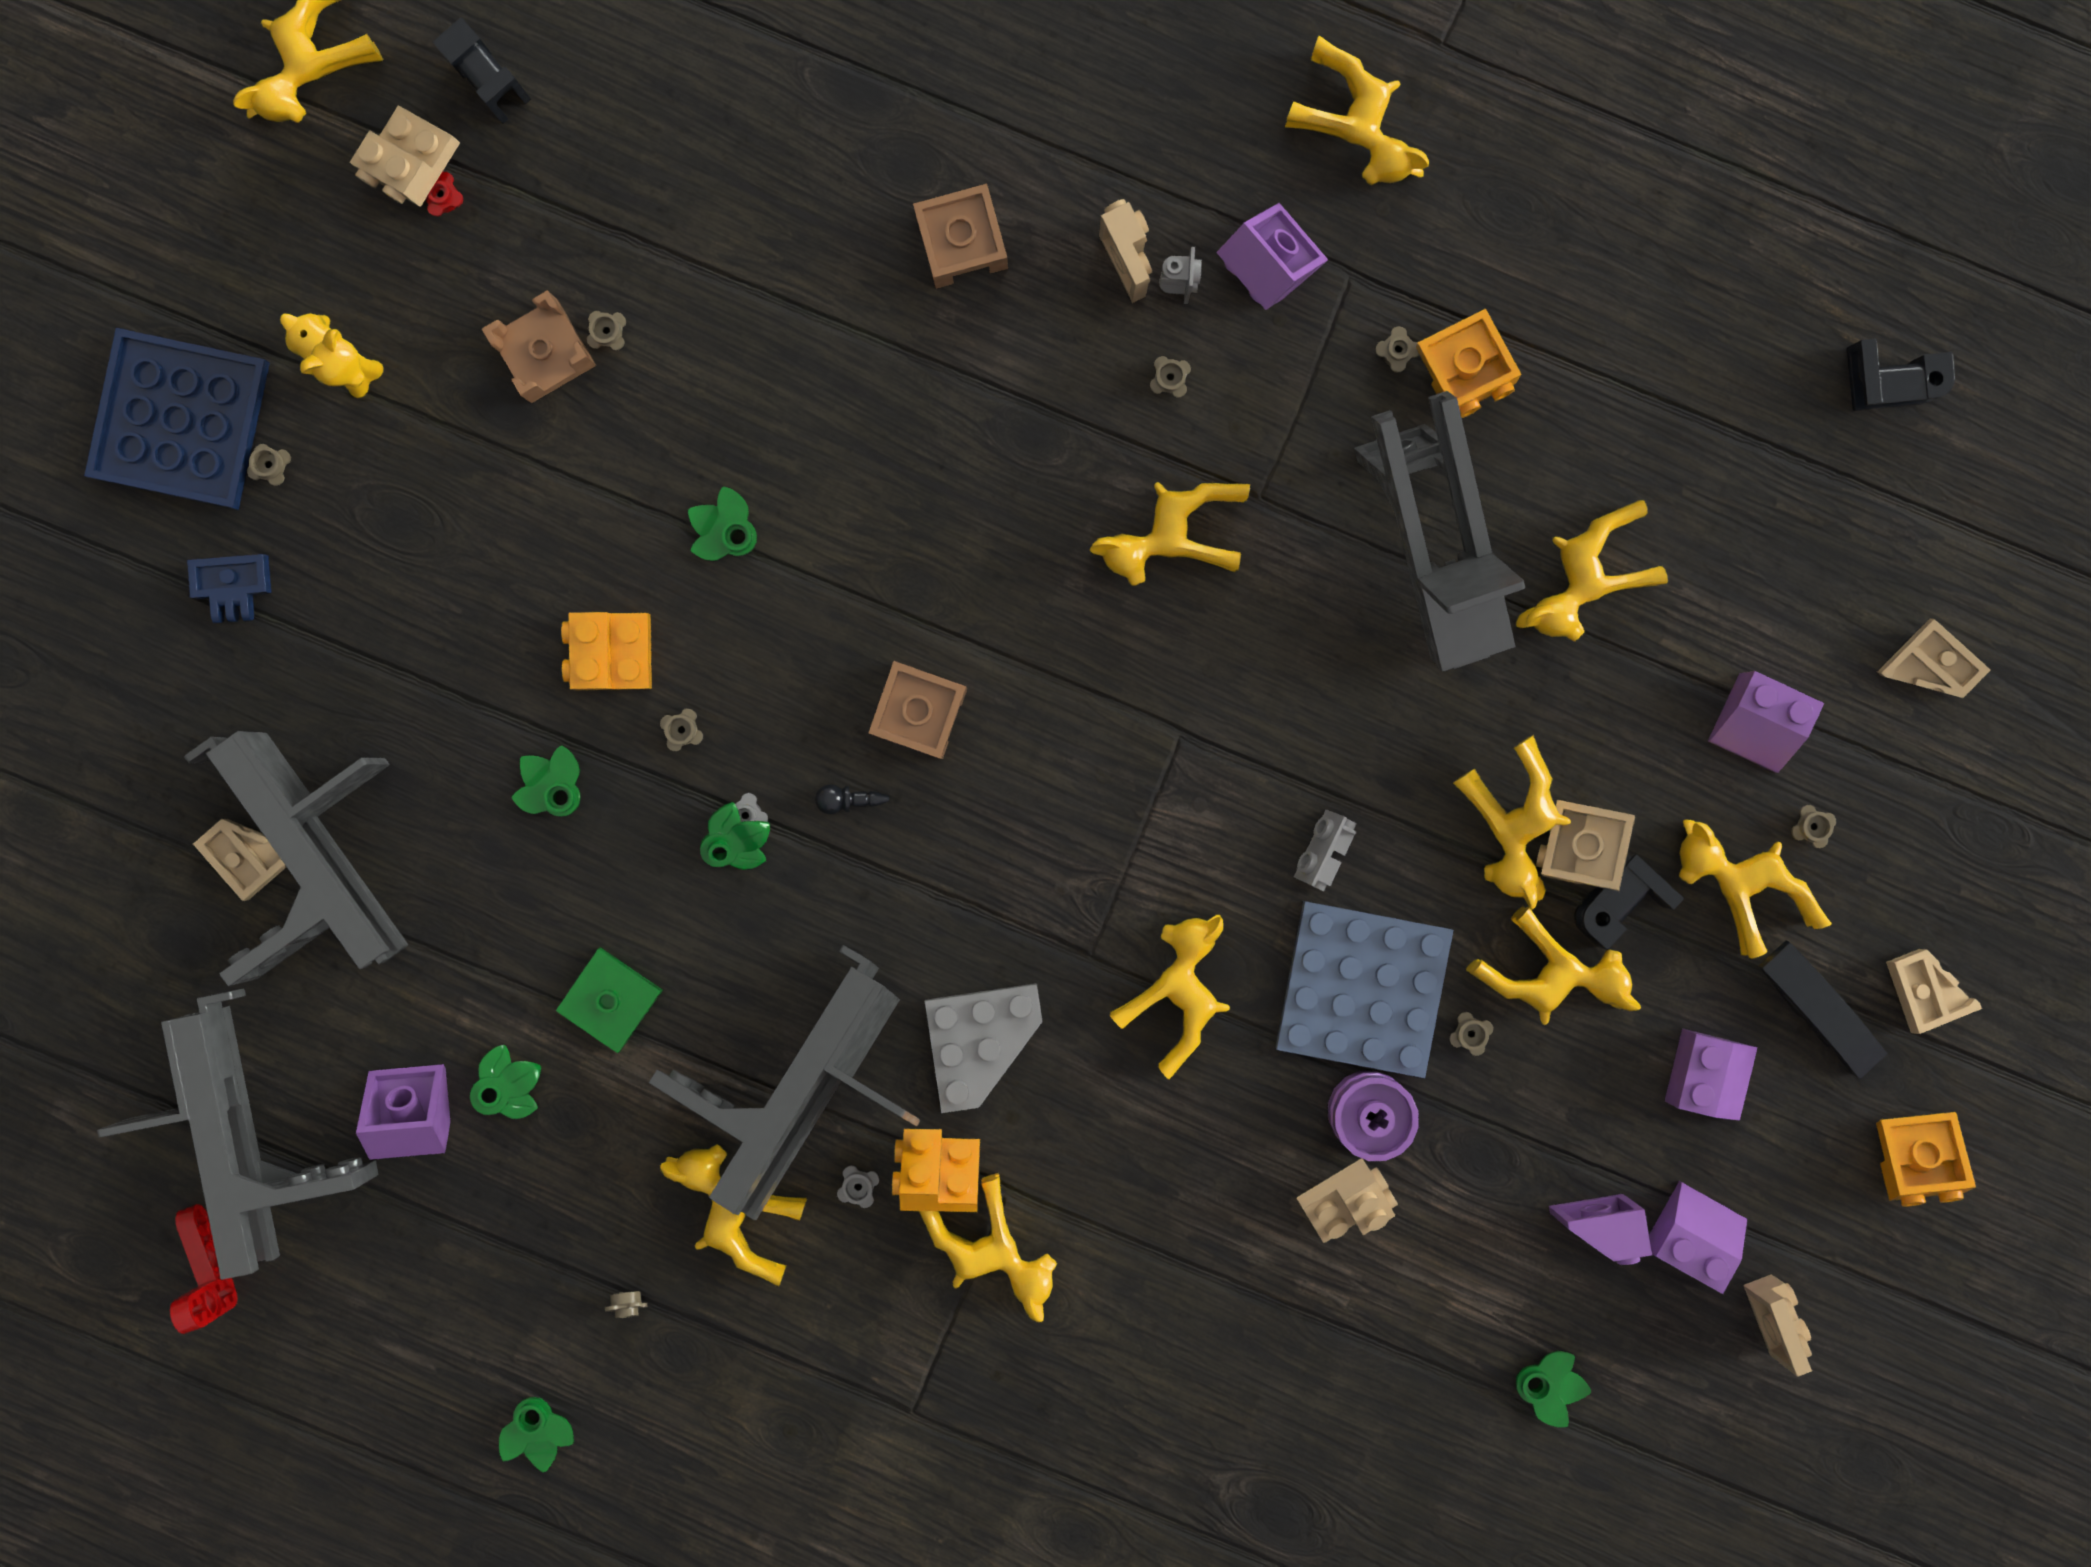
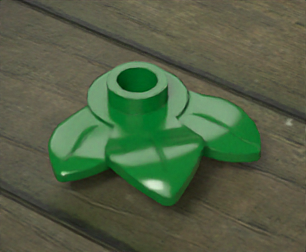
M722 487L718 495L717 506L700 505L688 509L691 525L700 535L691 548V552L698 557L708 561H717L728 554L744 556L754 549L757 543V532L748 521L749 508L746 501L736 491L728 487ZM737 531H742L745 534V540L741 544H734L732 541V536Z
M559 746L554 751L551 760L539 756H522L520 758V772L526 786L519 789L512 796V800L520 809L531 814L548 811L554 816H567L578 808L580 792L575 784L580 768L575 756L569 749ZM561 790L565 791L568 795V800L563 805H560L556 800V795Z
M733 802L722 806L712 814L708 821L709 834L703 838L700 844V855L708 865L713 867L731 865L738 869L747 870L756 868L766 861L764 853L759 848L768 839L770 832L769 822H741L738 808ZM717 847H722L726 850L723 853L713 852Z
M505 1045L495 1047L483 1057L479 1064L480 1080L473 1085L470 1092V1102L473 1108L484 1115H494L500 1112L511 1119H520L530 1115L538 1109V1106L528 1093L539 1080L541 1066L528 1061L511 1063L507 1047ZM486 1089H494L497 1093L496 1100L492 1103H485L482 1099V1093Z
M1555 1351L1547 1354L1538 1365H1529L1523 1368L1516 1378V1389L1521 1398L1533 1405L1538 1419L1554 1427L1568 1426L1569 1416L1566 1404L1579 1401L1591 1393V1389L1580 1375L1571 1371L1575 1356L1564 1351ZM1532 1378H1539V1386L1535 1389H1530L1528 1387L1529 1381Z
M537 1397L526 1398L515 1408L513 1421L507 1424L501 1431L499 1437L500 1456L502 1461H509L524 1452L525 1456L541 1472H546L556 1458L557 1446H570L574 1443L573 1430L570 1423L564 1417L552 1413L550 1406L543 1399ZM529 1410L538 1412L540 1417L538 1421H533L528 1417Z

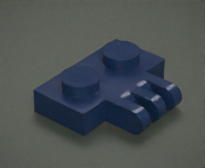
M257 554L187 560L190 598H209L210 614L213 623H223L224 607L228 622H238V606H240L243 621L253 620V595L271 593L268 555Z

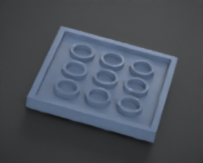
M1303 901L1275 1046L1276 1050L1425 1078L1454 930Z

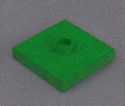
M599 948L556 1011L618 1054L663 990L603 948Z

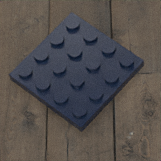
M116 328L84 476L239 510L270 362L256 357Z

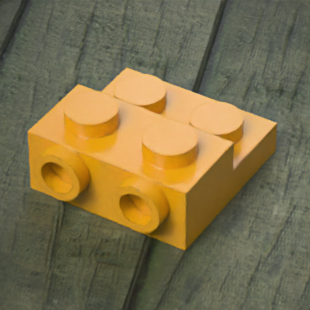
M1486 309L1418 342L1416 345V349L1433 379L1431 385L1436 394L1448 391L1457 397L1461 418L1467 417L1481 408L1479 402L1490 396L1493 397L1494 401H1498L1515 391L1513 385L1517 383L1522 375Z
M569 613V621L562 622L561 636L563 644H569V659H564L562 662V677L564 682H570V689H652L651 614Z
M1956 1112L1885 1119L1876 1123L1885 1161L1880 1163L1889 1201L1901 1200L1903 1207L1925 1204V1197L1938 1196L1940 1203L1954 1202L1964 1199L1963 1193L1976 1187Z
M904 1129L903 1140L896 1139L895 1163H901V1172H893L892 1195H899L900 1211L977 1212L980 1139L942 1138V1129Z

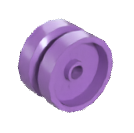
M1358 1071L1346 1076L1334 1088L1328 1102V1120L1335 1136L1353 1155L1367 1161H1387L1401 1155L1412 1144L1419 1127L1418 1109L1412 1095L1391 1076L1378 1071ZM1370 1111L1377 1113L1376 1117L1372 1120L1367 1118Z

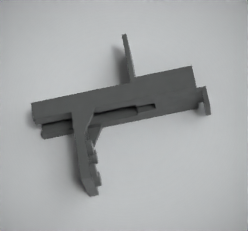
M1448 391L1428 397L1436 432L1426 424L1398 432L1396 419L1393 417L1392 411L1389 410L1371 416L1377 440L1354 448L1357 462L1379 481L1395 512L1430 658L1442 672L1488 658L1490 655L1516 647L1504 596L1525 589L1524 580L1492 553L1457 397ZM1437 465L1446 472L1464 551L1457 554L1458 562L1455 559L1445 562L1446 566L1441 568L1429 560L1409 477L1411 473Z
M237 731L229 738L210 737L184 756L188 763L202 764L209 759L212 761L301 886L283 928L278 925L270 929L259 938L262 942L259 946L251 951L249 948H245L228 959L231 966L219 973L228 986L260 978L328 928L333 931L359 969L366 968L372 964L373 960H376L378 964L384 963L408 946V943L318 818L320 814L388 767L390 764L385 758H361L310 794L267 733Z
M844 945L839 952L858 964L859 967L857 970L853 967L850 968L764 1108L733 1109L735 1105L721 1096L703 1089L704 1086L674 1069L670 1075L656 1070L649 1082L654 1087L743 1142L709 1196L711 1200L735 1215L743 1212L751 1219L757 1220L841 1081L913 1125L917 1126L920 1122L919 1118L852 1078L900 999L885 986L873 980L879 969L875 964Z
M244 988L197 998L199 1012L161 1022L178 1108L131 1117L97 1130L99 1138L189 1120L221 1280L252 1274L259 1269L258 1261H272L280 1256L270 1206L354 1190L379 1175L376 1160L362 1163L361 1157L340 1161L338 1166L325 1169L324 1164L302 1169L301 1173H295L261 1161L230 1006L222 1007L221 1001L246 996Z

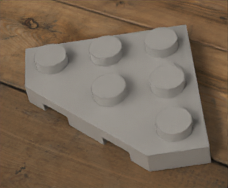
M1037 983L925 1000L941 1113L979 1108L1042 1023V1014Z

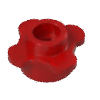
M448 172L441 173L426 197L428 203L427 210L436 217L441 216L443 213L451 212L463 202V195L454 187V177ZM439 191L444 192L443 197H438Z

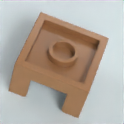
M987 184L913 204L936 289L953 284V276L985 267H989L990 273L1008 269L1007 254Z
M548 290L532 299L533 303L537 306L536 309L507 326L500 320H496L482 328L490 344L500 352L514 378L511 380L519 394L530 403L537 401L596 366L560 302Z
M894 661L868 733L943 759L959 707L962 706L968 688Z

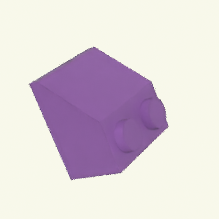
M1280 203L1243 223L1216 252L1224 261L1226 268L1236 275L1249 290L1253 300L1261 304L1265 310L1284 299L1328 260Z
M1756 671L1739 673L1708 742L1772 772L1779 773L1808 739L1824 703Z
M1682 1029L1665 1102L1678 1109L1715 1118L1740 1120L1758 1047Z
M444 1064L369 1071L356 1134L369 1160L445 1153L450 1128V1111Z
M1679 1181L1649 1234L1651 1252L1659 1259L1723 1294L1742 1261L1747 1219Z
M1624 1194L1549 1206L1550 1214L1565 1227L1612 1261H1617V1264H1635L1640 1262V1257L1652 1255L1645 1210Z

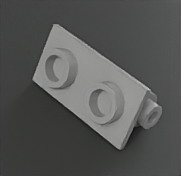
M1191 247L1189 256L1168 257L1163 263L1159 279V286L1165 293L1184 294V304H1188L1191 292L1197 293L1198 284H1200L1201 260L1194 259L1195 247Z
M1325 810L1323 817L1315 825L1314 835L1306 852L1301 855L1298 861V869L1294 878L1322 891L1325 890L1327 885L1331 886L1342 863L1332 858L1331 855L1333 851H1336L1345 856L1356 834V831H1354L1356 823L1342 815Z

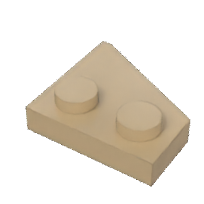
M1930 618L1877 673L1887 678L1964 698L1990 669L1935 619Z
M221 819L193 843L242 901L251 899L286 868V865L263 833L229 819Z
M1917 949L1886 962L1911 1033H1924L1982 1009L1976 999L1969 998L1957 986L1959 984L1957 979L1950 972L1944 971L1939 961L1927 949Z

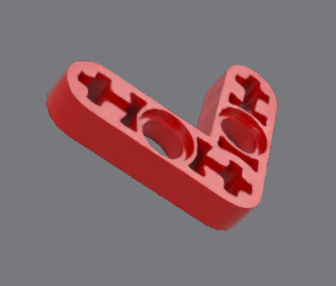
M200 1204L179 1210L175 1217L177 1231L198 1284L194 1289L173 1300L170 1305L172 1323L181 1334L205 1327L237 1304V1292L232 1278L221 1280L208 1213Z

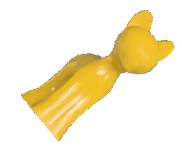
M297 0L295 6L286 14L276 18L274 21L267 19L261 21L262 26L271 32V36L283 60L284 68L281 73L262 79L255 86L246 87L235 95L233 100L234 106L240 109H247L248 119L258 114L270 121L284 122L291 120L299 123L303 116L306 115V110L298 102L296 96L298 87L343 68L383 61L376 44L371 41L368 34L342 45L321 51L316 50L311 37L318 14L324 8L341 0Z
M1318 36L1311 61L1329 67L1345 77L1354 102L1346 116L1316 110L1293 102L1285 128L1326 133L1370 150V162L1362 172V177L1369 185L1377 182H1398L1409 174L1422 178L1424 175L1423 169L1429 166L1427 155L1417 148L1409 147L1401 140L1383 135L1380 130L1382 118L1391 93L1399 88L1400 82L1392 81L1386 83L1364 70L1359 58L1336 48L1321 36Z
M312 313L299 317L290 314L281 315L280 322L286 329L285 340L288 349L304 359L300 364L301 373L313 375L319 382L327 386L344 385L351 395L356 398L363 397L368 392L370 382L382 375L383 365L379 361L369 360L361 356L352 343L342 338L337 329L329 328L330 319L328 316Z
M1156 482L1154 488L1158 499L1155 508L1154 524L1150 534L1145 537L1126 534L1103 537L1095 541L1090 547V552L1103 556L1106 565L1114 573L1126 577L1132 586L1145 582V562L1150 556L1155 555L1170 558L1188 557L1225 568L1232 572L1238 571L1241 552L1219 549L1188 540L1187 517L1205 502L1236 501L1244 503L1249 496L1250 484L1201 483L1192 491L1178 492L1167 491L1162 484Z
M1636 501L1593 520L1588 530L1577 537L1569 540L1554 537L1552 541L1560 549L1561 561L1569 581V587L1565 592L1544 598L1535 607L1520 614L1516 621V626L1519 628L1534 626L1541 634L1550 637H1567L1572 641H1576L1585 631L1577 613L1580 605L1597 600L1617 590L1667 584L1668 577L1663 566L1623 575L1605 576L1603 567L1598 559V555L1612 530L1645 517L1648 510L1645 501Z
M1534 735L1514 747L1530 779V786L1523 807L1516 808L1507 813L1487 789L1476 769L1469 771L1453 782L1480 811L1505 851L1502 860L1484 867L1485 880L1494 882L1503 893L1511 897H1523L1531 910L1536 907L1539 900L1544 898L1546 889L1543 880L1538 876L1534 862L1526 852V845L1529 841L1547 832L1555 825H1568L1571 823L1568 817L1559 814L1552 800L1549 790L1552 777L1539 752Z
M1688 819L1683 820L1688 836L1682 842L1679 854L1682 869L1680 870L1679 877L1688 884H1693L1706 875H1714L1735 921L1741 955H1748V958L1752 959L1767 953L1754 919L1749 898L1767 887L1787 893L1794 900L1807 927L1812 926L1813 929H1821L1832 924L1818 905L1806 882L1793 877L1780 857L1781 842H1775L1768 852H1762L1740 863L1733 864L1727 860L1723 847L1707 824Z
M1524 906L1520 907L1511 917V920L1530 937L1549 961L1537 978L1513 981L1504 977L1482 959L1474 960L1466 968L1467 972L1505 998H1519L1539 1011L1540 1020L1543 1025L1548 1024L1551 1011L1555 1010L1576 986L1585 987L1601 1002L1610 1004L1615 1008L1627 1011H1637L1641 1008L1640 1004L1630 995L1633 984L1629 972L1622 963V954L1620 952L1608 949L1597 965L1590 968L1587 967L1551 937L1529 906L1526 908Z
M1215 915L1208 921L1193 918L1177 925H1165L1161 933V939L1173 946L1177 954L1176 960L1150 988L1125 1005L1110 1012V1017L1123 1029L1137 1016L1165 997H1168L1173 1004L1183 1010V1035L1178 1044L1158 1064L1160 1071L1169 1080L1201 1043V1030L1216 1012L1230 1010L1229 1005L1217 1002L1216 998L1199 981L1194 973L1195 965L1212 950L1215 940L1223 931V919L1220 915Z
M718 1144L710 1149H693L685 1152L679 1158L667 1157L666 1162L661 1163L660 1168L663 1175L670 1180L710 1196L721 1178L719 1173L720 1166L726 1158L727 1152ZM771 1195L762 1211L787 1216L800 1221L807 1198ZM712 1200L704 1237L695 1244V1248L698 1250L710 1246L732 1257L737 1268L761 1277L779 1287L786 1266L753 1253L739 1228L745 1218V1213L740 1212L739 1215H735Z
M999 1173L981 1179L991 1222V1235L972 1243L949 1232L942 1221L939 1211H919L935 1247L945 1251L956 1272L953 1280L954 1288H958L965 1279H972L996 1270H1003L1008 1274L1014 1295L1023 1304L1025 1312L1030 1319L1036 1322L1043 1321L1042 1304L1050 1296L1053 1287L1052 1272L1057 1263L1049 1254H1045L1037 1260L1030 1262L1023 1261L1019 1256L1016 1243L1009 1232L1005 1220Z

